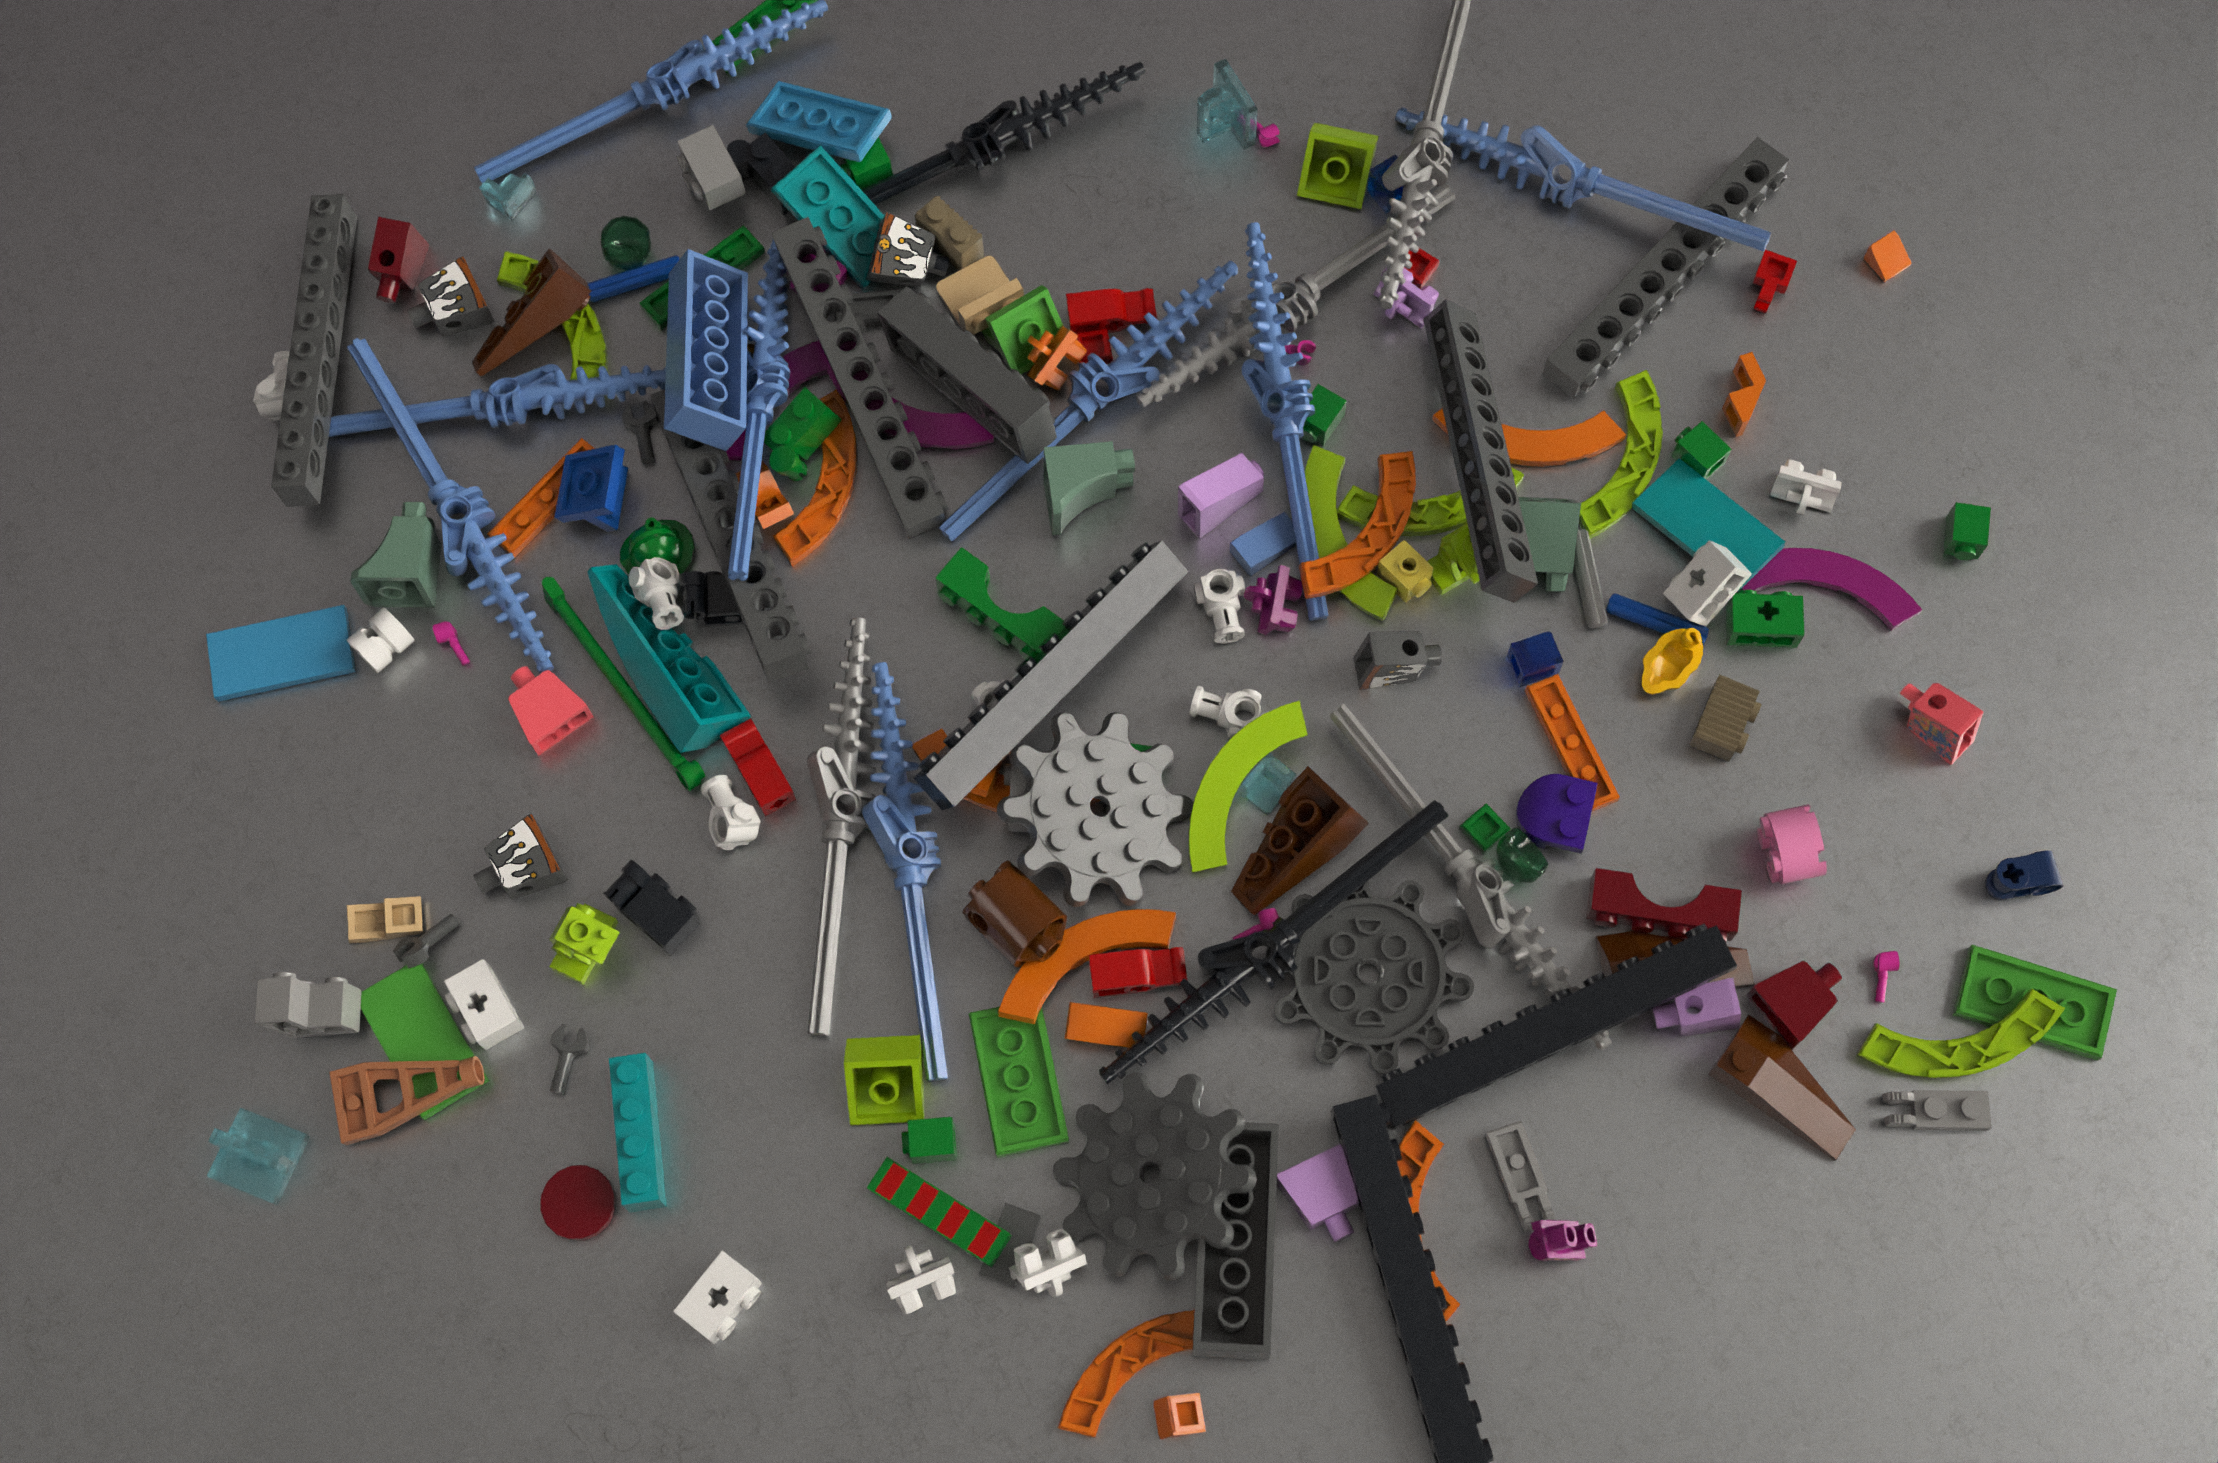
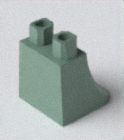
M1113 441L1044 447L1043 483L1052 535L1061 534L1078 514L1090 506L1115 498L1116 489L1133 487L1135 462L1132 448L1114 450Z
M1518 497L1535 572H1545L1546 591L1564 592L1568 573H1573L1581 503L1573 499Z
M403 502L401 516L392 517L390 527L380 546L361 566L351 573L350 582L364 604L373 607L435 608L442 544L434 531L435 523L433 519L426 516L427 508L423 502Z

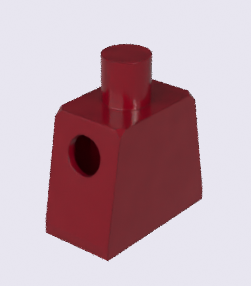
M378 217L368 271L379 281L376 298L387 303H396L399 289L409 291L415 289L429 249V243L409 222Z
M1801 961L1757 983L1746 996L1791 1050H1793L1838 1002L1837 997L1830 989L1842 980V976L1831 963H1826L1815 972L1807 962Z

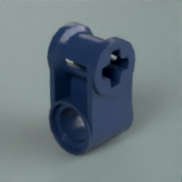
M2051 850L2002 860L1996 869L1987 875L1985 880V887L1988 893L1998 900H2008L2030 895H2045L2055 892L2064 886Z

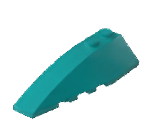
M617 564L589 568L587 573L599 609L620 658L643 700L680 753L707 748L721 739L720 735L750 719V713L715 663L708 656L701 658L690 647L693 641L685 633L678 635L672 628L661 630L655 627L652 620V608L647 607V605L635 598L632 587L629 584V576Z

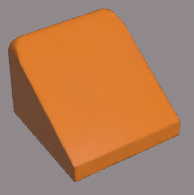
M1894 230L1870 245L1863 257L1884 283L1912 264L1899 235Z
M1199 1393L1166 1396L1154 1401L1153 1405L1160 1439L1206 1432Z

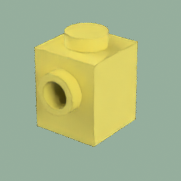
M1403 540L1379 561L1376 575L1386 583L1397 587V595L1406 603L1414 595L1419 598L1432 585L1433 567L1409 543Z

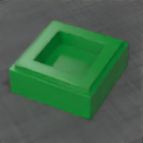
M1486 803L1460 825L1459 830L1484 855L1505 837L1511 828Z

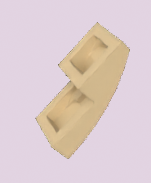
M421 896L385 898L384 903L347 905L349 944L389 940L423 933Z

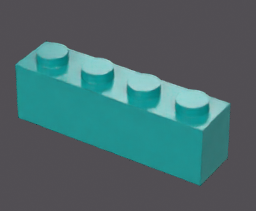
M646 1053L609 1058L621 1205L630 1213L667 1207L653 1061Z

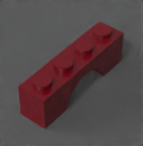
M1595 868L1590 878L1586 919L1595 920V924L1602 927H1616L1617 924L1631 926L1633 931L1641 933H1651L1653 930L1666 931L1669 936L1680 939L1687 938L1685 933L1699 925L1706 924L1708 929L1717 925L1726 943L1727 941H1732L1738 933L1742 890L1705 884L1699 895L1690 903L1679 907H1665L1653 903L1640 892L1632 873Z

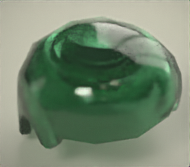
M623 215L611 219L601 232V250L605 261L610 266L619 270H631L643 266L650 257L651 239L648 227L635 217Z
M1513 828L1498 842L1496 856L1500 868L1507 876L1519 883H1532L1545 873L1549 866L1535 843L1519 828Z

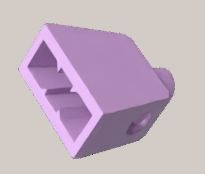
M1733 978L1706 983L1674 998L1672 1004L1653 1008L1657 1029L1678 1025L1681 1036L1731 1030L1740 1027L1741 1010ZM1689 1008H1696L1700 1012L1697 1014H1690L1686 1010Z
M1341 1144L1277 1174L1278 1188L1309 1230L1326 1224L1334 1242L1341 1241L1355 1233L1346 1213L1356 1209L1359 1200Z

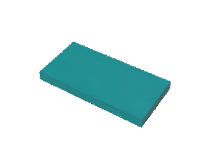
M820 145L773 186L771 192L798 221L809 217L813 228L820 226L827 245L822 247L829 255L833 254L835 260L840 261L847 268V274L863 290L872 282L866 280L880 220L884 214Z
M1681 459L1673 463L1632 503L1633 510L1692 557L1709 540L1726 547L1752 573L1739 590L1785 546L1786 541Z

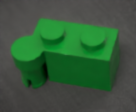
M806 387L802 389L765 431L764 443L773 450L769 458L771 468L782 476H788L793 481L803 479L799 475L800 473L805 476L807 475V465L799 457L807 461L842 421L835 412Z

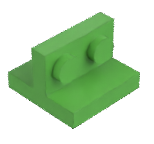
M1041 285L986 317L985 320L988 328L982 330L986 342L1000 352L1007 369H1015L1022 375L1035 364L1026 358L1034 348L1033 345L1027 342L1029 336L1031 335L1039 341L1046 330L1055 336L1063 324L1048 288Z

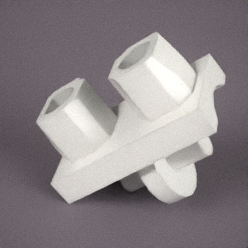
M1790 459L1786 461L1784 466H1780L1771 488L1770 496L1797 503L1796 514L1803 515L1807 506L1831 513L1842 486V482L1836 481V473L1834 471L1821 469L1817 471L1816 475L1803 471L1804 466L1801 462Z
M1058 1229L1048 1234L1046 1240L1049 1250L1039 1254L1038 1247L1033 1243H1026L1014 1248L1015 1265L1009 1267L1012 1279H1018L1026 1291L1034 1288L1035 1292L1039 1293L1047 1289L1052 1297H1058L1063 1294L1061 1283L1071 1279L1070 1271L1087 1264L1085 1254L1075 1247L1070 1235L1063 1229Z
M912 1245L904 1248L908 1258L894 1265L898 1274L910 1269L913 1271L886 1282L891 1300L896 1299L904 1314H909L923 1307L917 1289L931 1283L937 1300L956 1293L952 1276L955 1271L949 1256L920 1267V1265L932 1261L933 1257L930 1250L915 1255Z

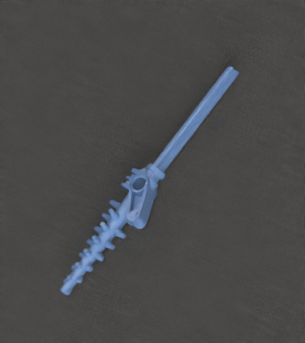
M818 0L810 5L804 2L801 4L802 8H798L792 13L788 9H783L781 11L782 16H779L778 19L772 22L767 15L762 16L763 23L759 24L758 28L754 30L748 22H743V31L736 38L732 36L728 28H724L722 30L724 39H721L720 45L716 47L708 35L702 36L704 47L700 40H692L686 43L665 61L651 66L646 72L647 80L641 83L638 81L631 83V90L475 166L474 169L480 181L484 185L639 107H642L643 111L651 108L650 104H660L664 111L669 108L668 105H676L682 98H690L687 88L702 78L709 81L714 89L719 88L717 70L723 68L728 71L731 77H735L737 75L734 65L735 60L741 58L746 60L748 65H753L752 51L760 48L765 53H770L772 51L770 41L776 38L782 39L784 42L788 41L787 32L794 28L803 30L806 28L805 22L816 17H823V13L829 10L825 0Z
M1401 107L1396 113L1395 121L1405 124L1407 130H1412L1418 122L1422 121L1424 111H1421L1418 115L1408 112L1406 108ZM1443 114L1441 126L1444 129L1443 144L1447 147H1450L1451 143L1462 146L1460 158L1467 160L1471 150L1480 153V169L1485 170L1490 158L1500 161L1497 176L1499 179H1504L1510 165L1518 168L1516 188L1518 189L1523 188L1530 173L1544 178L1540 192V198L1543 200L1549 197L1552 198L1553 203L1556 204L1560 201L1563 202V207L1571 208L1576 200L1592 197L1595 193L1761 251H1765L1770 240L1771 232L1602 175L1601 168L1595 166L1591 169L1587 168L1584 162H1581L1579 158L1571 154L1539 125L1532 126L1522 132L1521 143L1523 146L1507 141L1509 130L1507 125H1502L1497 138L1487 135L1488 122L1482 121L1478 131L1474 132L1467 129L1468 119L1461 118L1459 125L1454 126L1447 123L1448 116ZM1561 164L1568 166L1571 170L1570 180H1565L1560 176L1559 167Z
M1254 222L1248 224L1245 229L1249 239L1247 246L1250 247L1246 251V255L1251 257L1248 265L1252 268L1247 273L1248 279L1254 278L1250 282V286L1255 289L1247 297L1250 301L1256 300L1251 303V307L1258 311L1250 315L1248 320L1251 323L1253 322V328L1260 332L1249 338V342L1254 344L1255 349L1263 352L1264 361L1246 360L1242 365V374L1258 400L1263 414L1270 418V423L1275 426V429L1272 431L1273 441L1280 443L1299 563L1301 564V562L1319 559L1299 438L1304 436L1303 426L1307 417L1315 414V407L1309 403L1313 399V395L1307 392L1311 387L1310 381L1306 379L1292 381L1289 367H1294L1296 362L1303 359V355L1301 352L1286 355L1285 346L1290 345L1291 341L1297 338L1295 332L1282 334L1280 324H1284L1285 321L1290 319V314L1288 312L1278 314L1276 303L1284 299V294L1282 292L1274 294L1272 282L1278 279L1277 273H1269L1267 261L1272 259L1270 253H1265L1263 240L1266 239L1264 233H1261L1259 223ZM1325 596L1306 599L1309 621L1323 620L1329 616Z
M774 240L770 245L771 248L767 251L770 259L762 267L767 276L758 281V285L764 290V294L762 296L756 294L753 298L761 307V311L759 313L754 310L749 312V316L754 323L758 324V328L753 329L746 326L744 332L748 335V340L750 342L754 341L755 346L753 354L747 350V425L728 569V578L731 580L740 579L745 581L748 578L766 425H769L773 420V409L785 403L788 397L787 389L789 387L790 369L788 368V362L780 355L789 348V344L781 338L789 331L788 325L782 320L788 315V306L784 303L788 299V295L785 293L787 291L785 284L788 280L786 277H783L787 269Z
M1230 260L1223 267L1217 266L1214 269L1215 273L1208 280L1205 281L1201 277L1196 281L1199 287L1191 294L1185 289L1181 290L1179 294L1183 301L1176 307L1165 301L1162 307L1167 315L1160 321L1148 312L1144 318L1151 329L1145 334H1142L1130 324L1126 329L1135 343L1129 348L1112 336L1109 342L1118 357L1108 366L1101 358L1091 353L1087 357L1088 362L1086 364L1081 362L1078 371L1072 370L1068 374L1072 382L1071 393L1067 399L1069 406L1055 418V423L1053 424L1057 438L1048 447L1056 446L1082 420L1089 422L1095 416L1094 412L1097 409L1102 410L1111 401L1151 387L1153 380L1159 381V375L1161 374L1157 368L1142 366L1156 352L1160 353L1168 361L1173 358L1165 343L1172 336L1181 344L1186 341L1180 328L1187 321L1194 327L1199 324L1194 314L1202 306L1206 310L1212 307L1209 299L1217 291L1221 294L1225 290L1223 284L1231 276L1234 277L1238 274L1237 265ZM1098 379L1105 381L1108 385L1109 391L1106 397L1099 395L1096 391L1095 386ZM1044 450L1029 464L1015 455L938 527L942 531L941 533L953 542L1043 458Z
M359 338L352 340L353 344L347 346L348 351L430 490L427 494L429 500L433 505H437L436 512L441 518L443 550L447 572L453 576L463 575L467 570L468 560H470L479 574V577L467 584L470 591L486 586L491 594L481 600L482 605L486 607L497 603L502 613L495 617L496 622H510L514 629L509 633L510 639L520 638L526 647L522 650L524 656L531 655L537 665L538 673H542L545 670L552 671L554 667L549 659L551 653L549 650H544L539 640L544 634L541 630L534 631L529 622L536 617L534 610L524 613L520 605L529 595L527 591L514 594L510 586L522 578L521 574L515 572L504 575L501 567L514 559L513 554L510 552L494 557L491 551L507 540L506 535L502 533L485 539L480 530L495 518L493 509L488 508L489 503L487 499L482 498L483 492L477 486L464 488L454 480L447 479L365 338L359 340ZM457 513L465 515L462 519L458 520L450 518Z
M548 364L514 378L507 377L496 380L490 385L487 392H483L482 389H476L471 391V396L412 404L405 407L415 424L474 415L476 420L488 419L492 428L501 427L502 422L506 423L507 426H511L513 422L517 421L519 424H524L527 413L532 409L541 407L544 415H548L552 407L558 419H564V408L569 410L573 403L580 414L584 413V399H586L587 404H592L595 398L598 406L602 408L605 407V395L609 399H614L616 394L619 401L623 402L626 400L625 392L627 391L635 394L638 390L640 396H644L648 387L656 389L659 386L661 390H665L666 367L663 370L652 371L650 366L646 365L643 367L642 372L630 373L627 366H622L620 375L609 376L606 368L601 366L598 368L599 376L593 378L587 377L583 367H577V379L566 380L560 367L555 364ZM383 409L332 416L329 437L392 428L393 426Z
M879 662L872 666V672L875 673L876 686L872 687L871 691L872 694L877 695L878 708H873L871 714L872 716L879 717L878 724L880 729L872 730L871 737L881 739L880 747L882 750L871 752L870 757L873 760L883 761L881 769L884 772L871 774L870 780L885 783L883 793L887 796L878 795L865 804L862 814L884 854L887 865L897 875V878L894 879L895 890L901 891L925 1076L926 1081L936 1082L948 1079L922 888L927 886L931 872L942 865L941 859L936 857V853L939 852V847L934 844V841L938 839L937 833L917 832L914 816L931 813V807L912 804L910 794L924 792L919 784L908 782L907 772L918 770L919 764L904 761L903 749L912 748L913 743L912 741L900 738L899 727L906 726V720L897 718L895 705L900 704V698L893 697L891 683L894 682V677L889 676L888 664L886 662ZM902 846L909 851L910 858L904 854Z

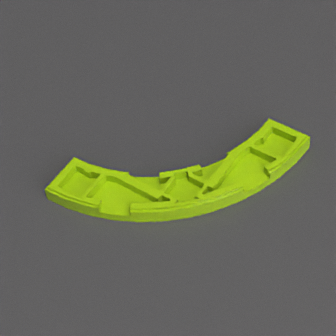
M505 251L497 276L499 286L525 293L527 287L523 285V282L539 261L521 254ZM587 303L583 310L580 312L576 310L571 318L562 323L571 347L572 370L570 380L577 379V367H583L588 378L598 377V368L604 366L606 370L608 369L607 350L603 332L589 303Z
M1647 370L1623 379L1615 385L1625 413L1626 445L1622 460L1613 477L1597 493L1581 503L1579 525L1581 529L1588 531L1590 539L1612 527L1632 509L1633 501L1646 490L1657 466L1663 436L1661 407L1654 383Z
M1313 445L1305 468V478L1318 556L1322 558L1348 545L1338 521L1336 506L1339 479L1346 460L1343 456ZM1370 572L1356 583L1339 592L1354 606L1384 622L1398 590L1397 587L1386 583Z
M1511 467L1517 488L1525 474ZM1353 485L1337 508L1338 518L1363 529L1371 518L1378 495ZM1459 490L1447 496L1441 495L1413 502L1410 517L1401 536L1440 534L1458 529L1467 524L1461 491Z
M1300 700L1282 705L1248 723L1231 737L1209 764L1194 797L1190 816L1188 851L1192 873L1228 865L1225 852V830L1234 795L1249 771L1268 753L1287 742L1308 735Z
M2029 989L2016 1007L1997 1023L1973 1035L1951 1040L1918 1039L1902 1035L1875 1023L1856 1055L1874 1065L1910 1076L1948 1078L1971 1075L1997 1067L2024 1052L2046 1034L2065 1008L2036 990Z

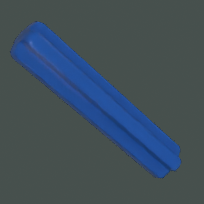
M674 255L589 282L587 284L592 291L589 294L591 302H596L668 279L669 272L680 258Z
M1616 593L1611 595L1606 607V611L1610 614L1664 634L1680 628H1695L1701 633L1703 645L1709 634V629L1705 626Z

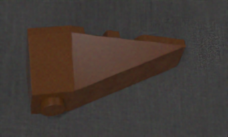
M551 249L547 250L526 277L523 285L527 288L521 299L511 301L506 308L507 313L504 318L505 324L503 327L498 325L492 330L473 359L472 364L475 372L481 377L571 318L576 310L578 312L583 310L589 302V294L592 291L587 282Z
M1309 766L1283 792L1278 802L1281 807L1273 822H1267L1262 832L1265 834L1264 839L1257 852L1250 854L1231 890L1232 894L1253 915L1259 913L1342 852L1369 824L1362 815Z
M1636 931L1595 937L1600 964L1605 977L1618 972L1617 965L1629 958L1637 956L1639 961L1652 956L1651 949L1663 942L1671 940L1673 945L1686 939ZM1728 946L1737 967L1734 971L1710 982L1733 978L1736 989L1754 986L1755 981L1747 949Z
M1748 1014L1708 1075L1834 1161L1837 1160L1856 1129L1782 1037Z

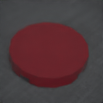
M571 1165L556 1172L547 1181L541 1194L540 1211L545 1224L556 1235L569 1240H588L599 1235L611 1223L614 1216L616 1193L611 1181L599 1170L587 1165Z

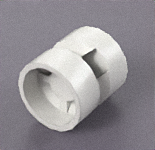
M384 607L369 619L370 626L368 628L360 627L346 640L376 673H379L393 661L392 654L394 652L401 654L415 641L405 627Z

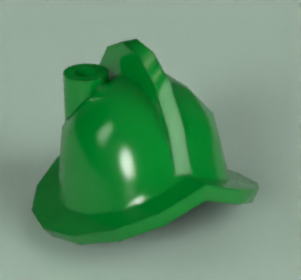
M648 518L643 526L634 530L625 539L620 549V563L626 572L630 574L633 567H640L645 559L660 557L676 564L679 574H682L692 562L695 550L693 534L684 524L676 520Z

